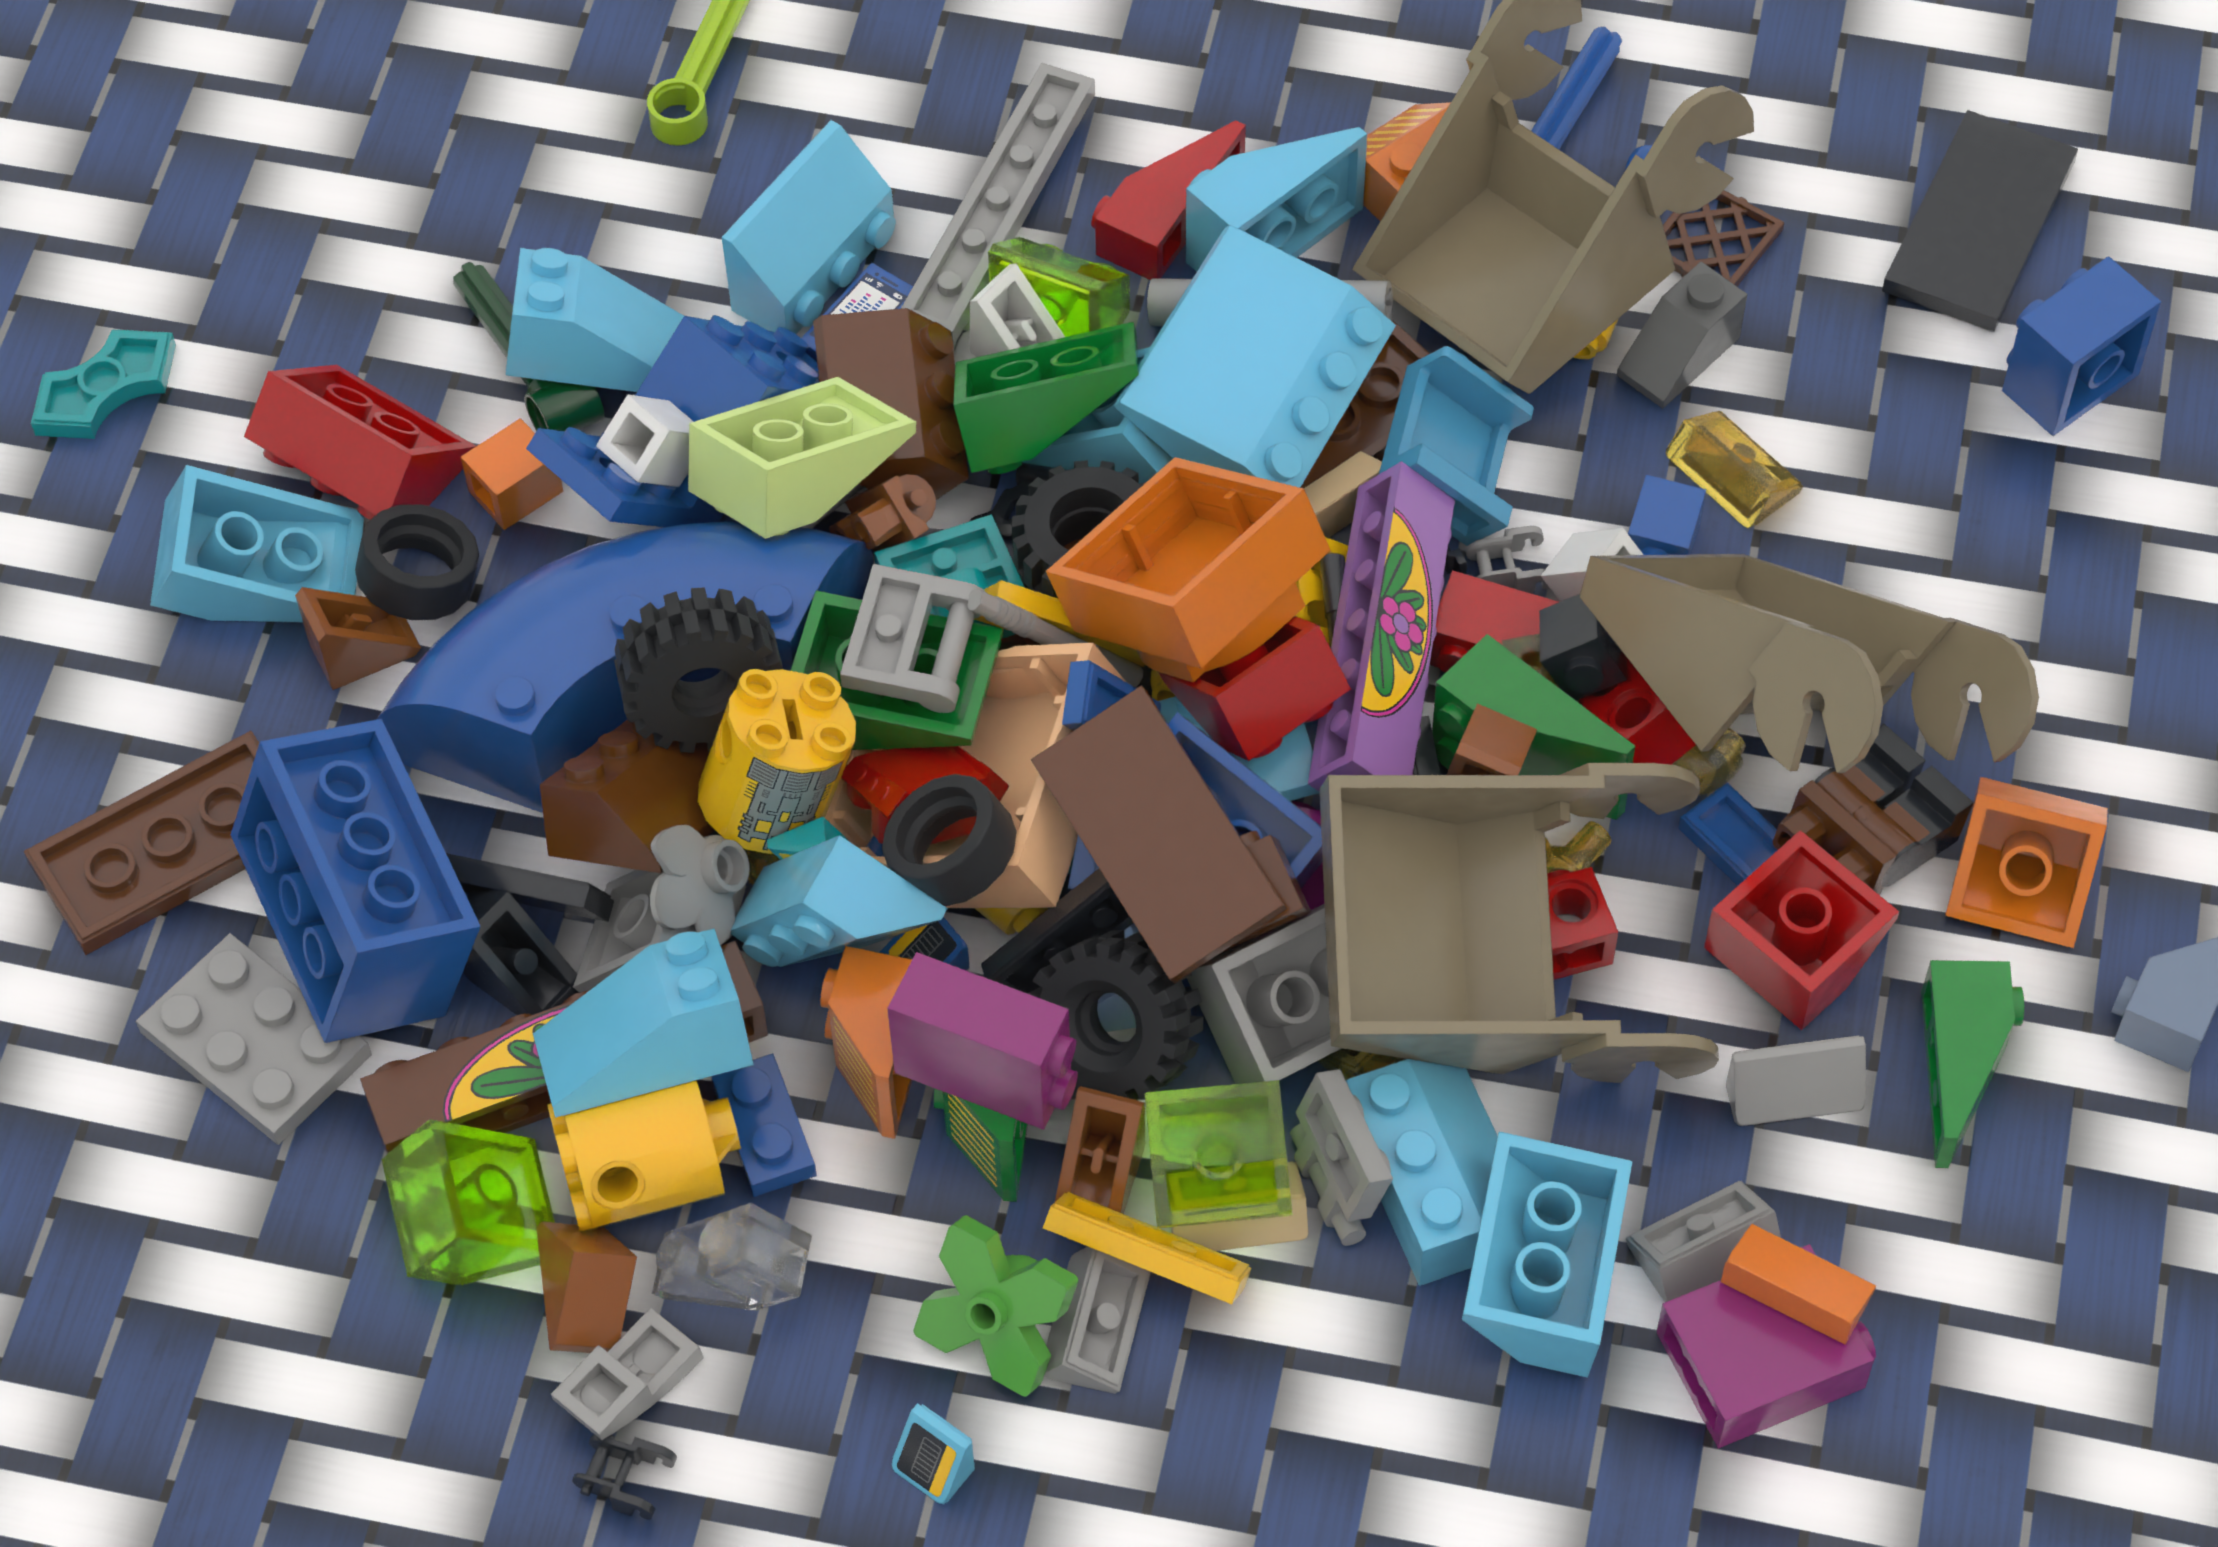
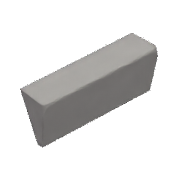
M1858 1035L1734 1052L1726 1080V1089L1734 1122L1739 1126H1748L1860 1111L1864 1108L1866 1100V1044L1864 1037H1859Z
M1738 1181L1626 1238L1629 1249L1659 1295L1668 1302L1720 1281L1725 1262L1751 1224L1780 1238L1781 1234L1776 1212L1742 1181Z
M1087 1246L1074 1253L1068 1263L1067 1270L1077 1276L1078 1284L1068 1311L1057 1321L1052 1322L1046 1344L1052 1356L1044 1377L1054 1381L1115 1394L1121 1388L1151 1272Z

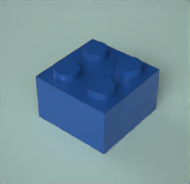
M2109 256L2089 270L2085 268L2077 270L2065 281L2060 291L2045 301L2042 299L2033 301L2019 315L2016 321L2018 330L2013 349L2006 359L2008 369L2002 392L2049 434L2055 436L2140 374L2161 301Z

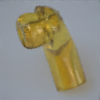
M1589 821L1566 845H1550L1545 837L1547 874L1557 870L1573 872L1588 868L1611 844L1610 835L1601 825L1594 821Z

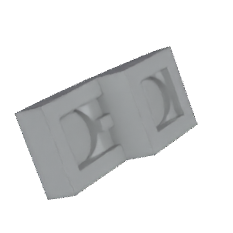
M650 1308L608 1352L598 1345L551 1393V1396L557 1404L603 1440L653 1406L675 1387L704 1357L697 1344Z

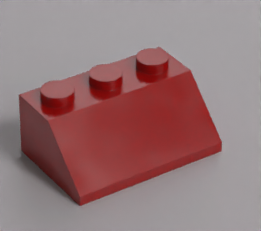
M338 365L268 371L244 434L246 439L264 449L263 455L265 458L284 467L299 469L311 477L310 483L315 488L331 495L348 498L358 504V512L370 520L380 511L397 505L422 504L429 506L462 471L461 456L476 447L471 442Z

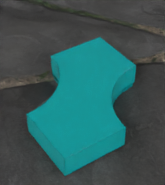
M113 329L102 349L88 361L68 370L45 372L42 375L31 420L35 436L95 439L96 433L105 418L123 403L144 395L166 393L176 348L173 333Z

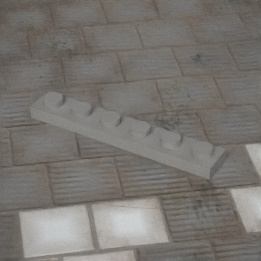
M1045 63L1040 64L901 308H908L951 330L954 345L970 319V301L992 280L1095 96L1094 78Z

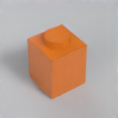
M521 418L461 456L469 493L503 530H506L564 492L561 479L526 449L535 433Z

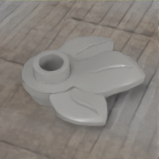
M677 825L662 830L654 837L651 843V850L664 872L655 880L650 893V907L653 919L662 928L669 930L686 928L693 924L695 925L696 932L714 928L720 945L723 944L730 936V930L735 922L733 895L742 889L748 880L749 861L746 852L734 840H726L720 835L703 837L689 825Z

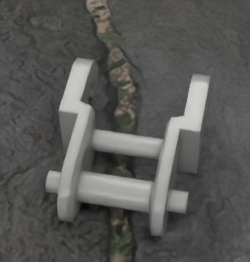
M1537 526L1505 529L1504 537L1480 539L1471 543L1465 551L1468 559L1478 563L1480 575L1476 578L1531 594L1536 589V583L1540 581L1543 589H1549L1550 587L1541 577L1546 569L1522 571L1520 567L1515 568L1511 553L1522 551L1526 539H1530L1532 546L1542 544L1544 540L1542 529ZM1503 558L1506 569L1493 571L1490 559Z

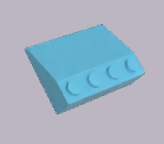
M1229 225L1223 229L1138 366L1139 375L1125 386L1114 407L1172 458L1177 457L1301 487L1396 325L1353 286Z

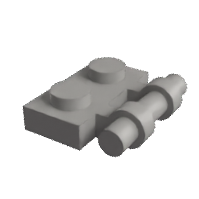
M1341 1070L1318 1072L1295 1112L1300 1124L1296 1125L1290 1132L1297 1148L1294 1159L1302 1176L1307 1179L1311 1178L1320 1196L1317 1207L1326 1226L1335 1228L1341 1243L1345 1246H1350L1360 1242L1366 1236V1231L1360 1219L1372 1217L1393 1177L1386 1154L1378 1148L1366 1124L1361 1102L1351 1093Z

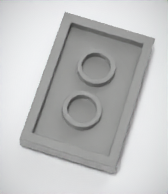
M231 933L136 1020L142 1035L277 1145L289 1136L372 1056L368 1042L360 1036L324 1043L300 988Z

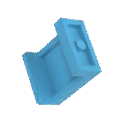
M1444 346L1407 366L1379 474L1402 461L1455 500L1451 523V536L1468 546L1476 540L1483 539L1508 527L1513 506L1495 495L1494 492L1508 435L1512 429L1532 419L1534 407L1514 393L1509 387L1500 383L1469 361L1466 356L1451 347Z

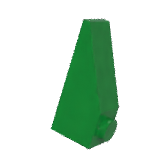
M1930 960L1921 995L1935 1168H1949L2005 1052L2013 1026H2022L2024 1019V993L2022 987L2012 986L2010 961Z

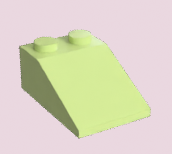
M839 377L828 379L689 423L688 491L712 505L717 511L728 515L765 539L784 535L790 530L814 523L916 433V421Z

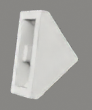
M1016 263L1009 264L970 301V352L977 357L1065 337Z

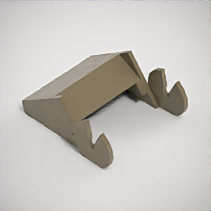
M1502 0L1466 58L1470 72L1352 269L1366 280L1390 281L1393 300L1505 381L1528 394L1537 389L1676 270L1660 215L1666 210L1677 214L1696 211L1716 199L1734 179L1700 156L1695 157L1699 147L1705 142L1715 145L1754 132L1753 110L1745 96L1722 85L1702 89L1684 100L1671 115L1644 160L1635 154L1618 184L1614 187L1521 125L1512 100L1528 98L1546 87L1564 68L1528 44L1524 46L1525 40L1535 30L1543 34L1582 22L1581 0Z
M1745 554L1590 556L1579 597L1701 752L1710 751L1739 715L1755 714L1757 731L1769 754L1790 772L1798 771L1813 711L1819 710L1822 713L1836 772L1845 773L1867 755L1879 734L1883 706L1912 672L1915 673L1911 690L1915 722L1927 744L1946 760H1955L1970 706L1967 692L1972 684H1976L1981 690L1982 698L1979 703V709L1994 762H2001L2019 749L2035 723L2039 700L2035 669L2022 646L2002 633L1954 618H1943Z
M1587 763L1561 775L1327 776L1319 790L1330 1039L1332 1047L1496 1074H1505L1562 1054V1062L1571 1063V1070L1578 1076L1595 1081L1621 1083L1636 1068V1063L1643 1061L1655 1062V1067L1675 1079L1701 1074L1715 1067L1719 1061L1718 1046L1710 1039L1696 1035L1675 1033H1621V1020H1583V1014L1577 1012H1570L1556 1017L1545 832L1571 822L1570 813L1580 817L1604 819L1618 802V795L1625 793L1637 794V800L1658 815L1681 809L1696 801L1700 793L1699 779L1693 771L1677 765L1658 763Z

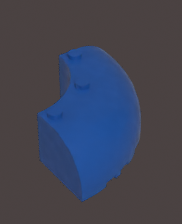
M732 521L674 525L635 532L588 546L547 563L512 582L467 613L432 645L407 674L377 719L383 720L404 765L543 813L540 784L564 767L566 761L579 756L598 742L600 736L613 731L628 720L624 711L614 662L616 660L614 649L617 639L625 640L622 628L629 619L638 623L642 622L639 609L650 602L657 609L665 606L663 596L677 591L679 600L691 598V588L705 587L707 598H715L719 588L732 591L735 604L745 596L755 603L757 613L763 610L768 616L771 628L774 629L783 670L791 671L815 591L862 600L874 564L872 551L866 548V543L863 541L802 527L790 530L784 535L765 539L741 523ZM717 668L696 669L685 674L679 680L686 682L704 681L714 677L722 670Z

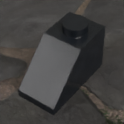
M474 889L467 896L481 926L463 970L465 976L473 984L516 1015L540 1013L563 1004L567 998L579 993V991L573 988L578 974L508 891Z

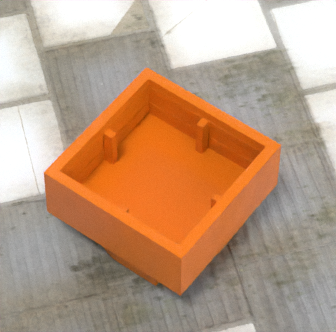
M1174 457L1046 570V573L1074 632L1135 649L1142 662L1149 668L1160 673L1195 682L1206 671L1230 664L1256 650L1305 607V603L1296 582L1331 550L1304 488Z

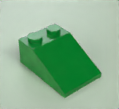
M1134 321L956 362L953 405L971 472L987 470L991 474H1002L1017 469L1023 464V461L1036 457L1139 375L1137 332Z
M815 591L791 671L804 674L813 672L826 673L840 684V696L847 702L856 721L855 743L852 750L972 745L1002 642L1003 628L973 622L956 680L960 693L955 710L949 713H938L923 707L919 702L842 687L840 673L862 600ZM930 614L914 667L915 672L932 674L948 617Z
M1488 634L1436 681L1432 734L1438 761L1446 769L1450 767L1477 703L1537 729L1519 775H1561L1587 763H1633L1634 744ZM1628 793L1618 795V802L1608 813L1607 818L1617 820L1625 812Z

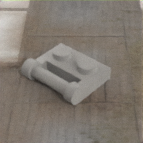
M873 564L840 673L842 687L919 702L923 707L938 713L954 711L960 693V688L956 684L973 620L981 616L967 608L969 594L974 589L984 590L968 582ZM932 606L946 608L949 611L932 674L915 672L914 667Z

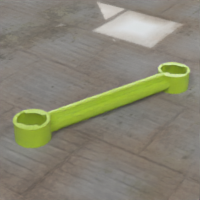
M712 0L675 78L658 83L650 91L647 98L650 127L654 136L661 142L676 146L686 145L698 140L705 133L708 126L705 94L750 0ZM674 105H686L685 110L691 112L690 115L678 119H671L660 115L663 110Z

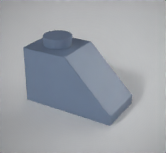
M2218 937L2149 957L2139 981L2126 976L2111 1011L2123 1017L2114 1041L2189 1072L2218 1007Z

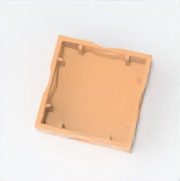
M1094 643L1014 646L998 652L972 745L961 747L977 760L986 764L1009 785L1000 802L1011 814L1017 831L1014 853L1004 872L987 890L964 903L945 906L946 908L1056 907L1075 852L1078 834L1031 759L1073 732V730L1062 725L1070 662L1090 660L1125 681ZM882 749L851 750L846 765L855 756L879 751ZM840 778L825 818L852 844L889 868L884 856H876L869 847H866L874 835L872 833V810L862 809L853 805L847 796V784ZM969 835L931 844L924 855L923 865L940 861L954 853L967 840Z

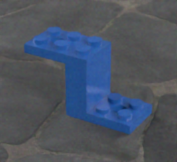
M713 315L710 320L684 316L635 396L668 400L695 422L819 383L818 364L806 353L809 347L808 344L788 329L778 327L775 332L768 331L749 321H746L743 326L734 325L730 321ZM568 427L566 431L538 428L526 447L531 454L609 522L669 527L680 524L719 522L724 514L688 491L689 472L679 487L637 482L596 447L604 432L601 436L587 435L572 427Z

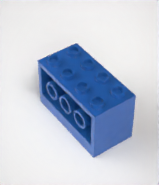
M377 719L260 741L230 835L324 1043L446 1016L481 926L383 720Z

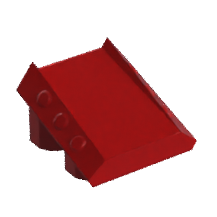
M961 746L882 749L855 756L845 766L841 779L847 784V796L853 805L862 809L872 810V833L881 844H883L885 828L895 809L914 790L935 778L953 774L975 777L989 788L999 801H1001L1009 788V785L982 761L969 754ZM976 816L958 820L946 827L931 844L969 835L975 825Z

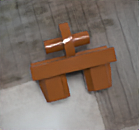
M906 474L900 477L897 475L845 501L851 514L829 526L830 533L863 541L866 543L868 550L873 549L874 552L908 542L928 531L929 528L926 523L932 518L936 509V497L932 487L923 478L917 475Z

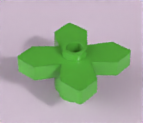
M964 1215L948 1228L939 1254V1258L956 1288L935 1291L923 1301L913 1332L916 1337L945 1353L979 1339L992 1379L1026 1397L1041 1385L1052 1356L1035 1325L1055 1322L1068 1311L1078 1284V1278L1075 1274L1046 1258L1037 1261L1026 1255H1005L997 1231Z

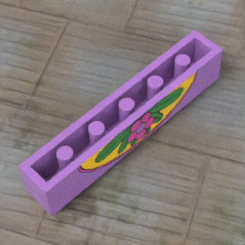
M1402 461L1358 487L1331 650L1351 690L1335 700L1332 709L1318 720L1308 785L1319 792L1328 775H1413L1417 743L1421 735L1420 723L1425 691L1429 684L1428 672L1432 646L1437 632L1436 620L1440 594L1444 586L1443 575L1446 555L1452 535L1451 523L1455 500Z

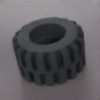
M1088 460L1075 461L1074 469L1065 471L1061 465L1050 469L1049 480L1045 481L1037 477L1029 484V496H1020L1015 505L1016 516H1012L1013 563L1024 587L1058 598L1046 570L1069 551L1064 548L1065 545L1074 540L1084 538L1146 483L1139 484V473L1128 467L1123 472L1115 471V464L1101 461L1100 467H1088Z

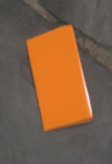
M1754 1224L1750 1225L1725 1262L1721 1283L1845 1345L1876 1289V1285Z

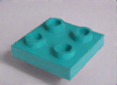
M992 514L874 552L875 564L968 582L977 585L983 590L1001 580L1024 587ZM932 606L930 614L948 617L949 611L946 608ZM973 620L974 623L993 626L981 621ZM1003 629V638L1015 635V633Z

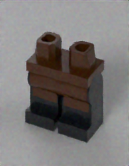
M1882 724L1879 728L1878 736L1864 759L1845 773H1837L1836 768H1830L1815 781L1811 780L1799 789L1791 812L1778 825L1772 842L1773 846L1778 850L1801 830L1880 895L1883 887L1894 884L1957 842L1974 802L1932 765L1921 773L1926 760L1888 726Z

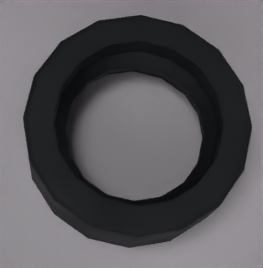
M422 504L397 505L380 511L366 524L361 538L355 573L358 586L369 601L388 614L409 620H436L455 613L468 601L480 554L475 536L461 520L448 512ZM415 548L432 553L442 559L452 571L438 576H417L403 572L393 566L382 554L395 549Z
M953 774L935 778L917 788L895 809L885 828L882 850L890 870L943 906L964 903L984 892L1004 872L1014 853L1017 831L1011 814L989 788L975 777ZM976 816V822L970 835L954 853L940 861L923 865L924 855L931 842L946 827L958 820Z

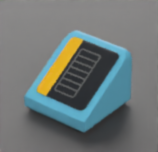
M917 1403L909 1414L894 1453L892 1469L937 1503L945 1504L975 1470L972 1439L925 1405Z

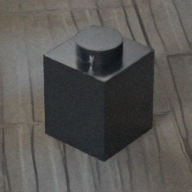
M1580 594L1539 610L1540 662L1558 687L1575 701L1628 680L1626 655L1579 597Z

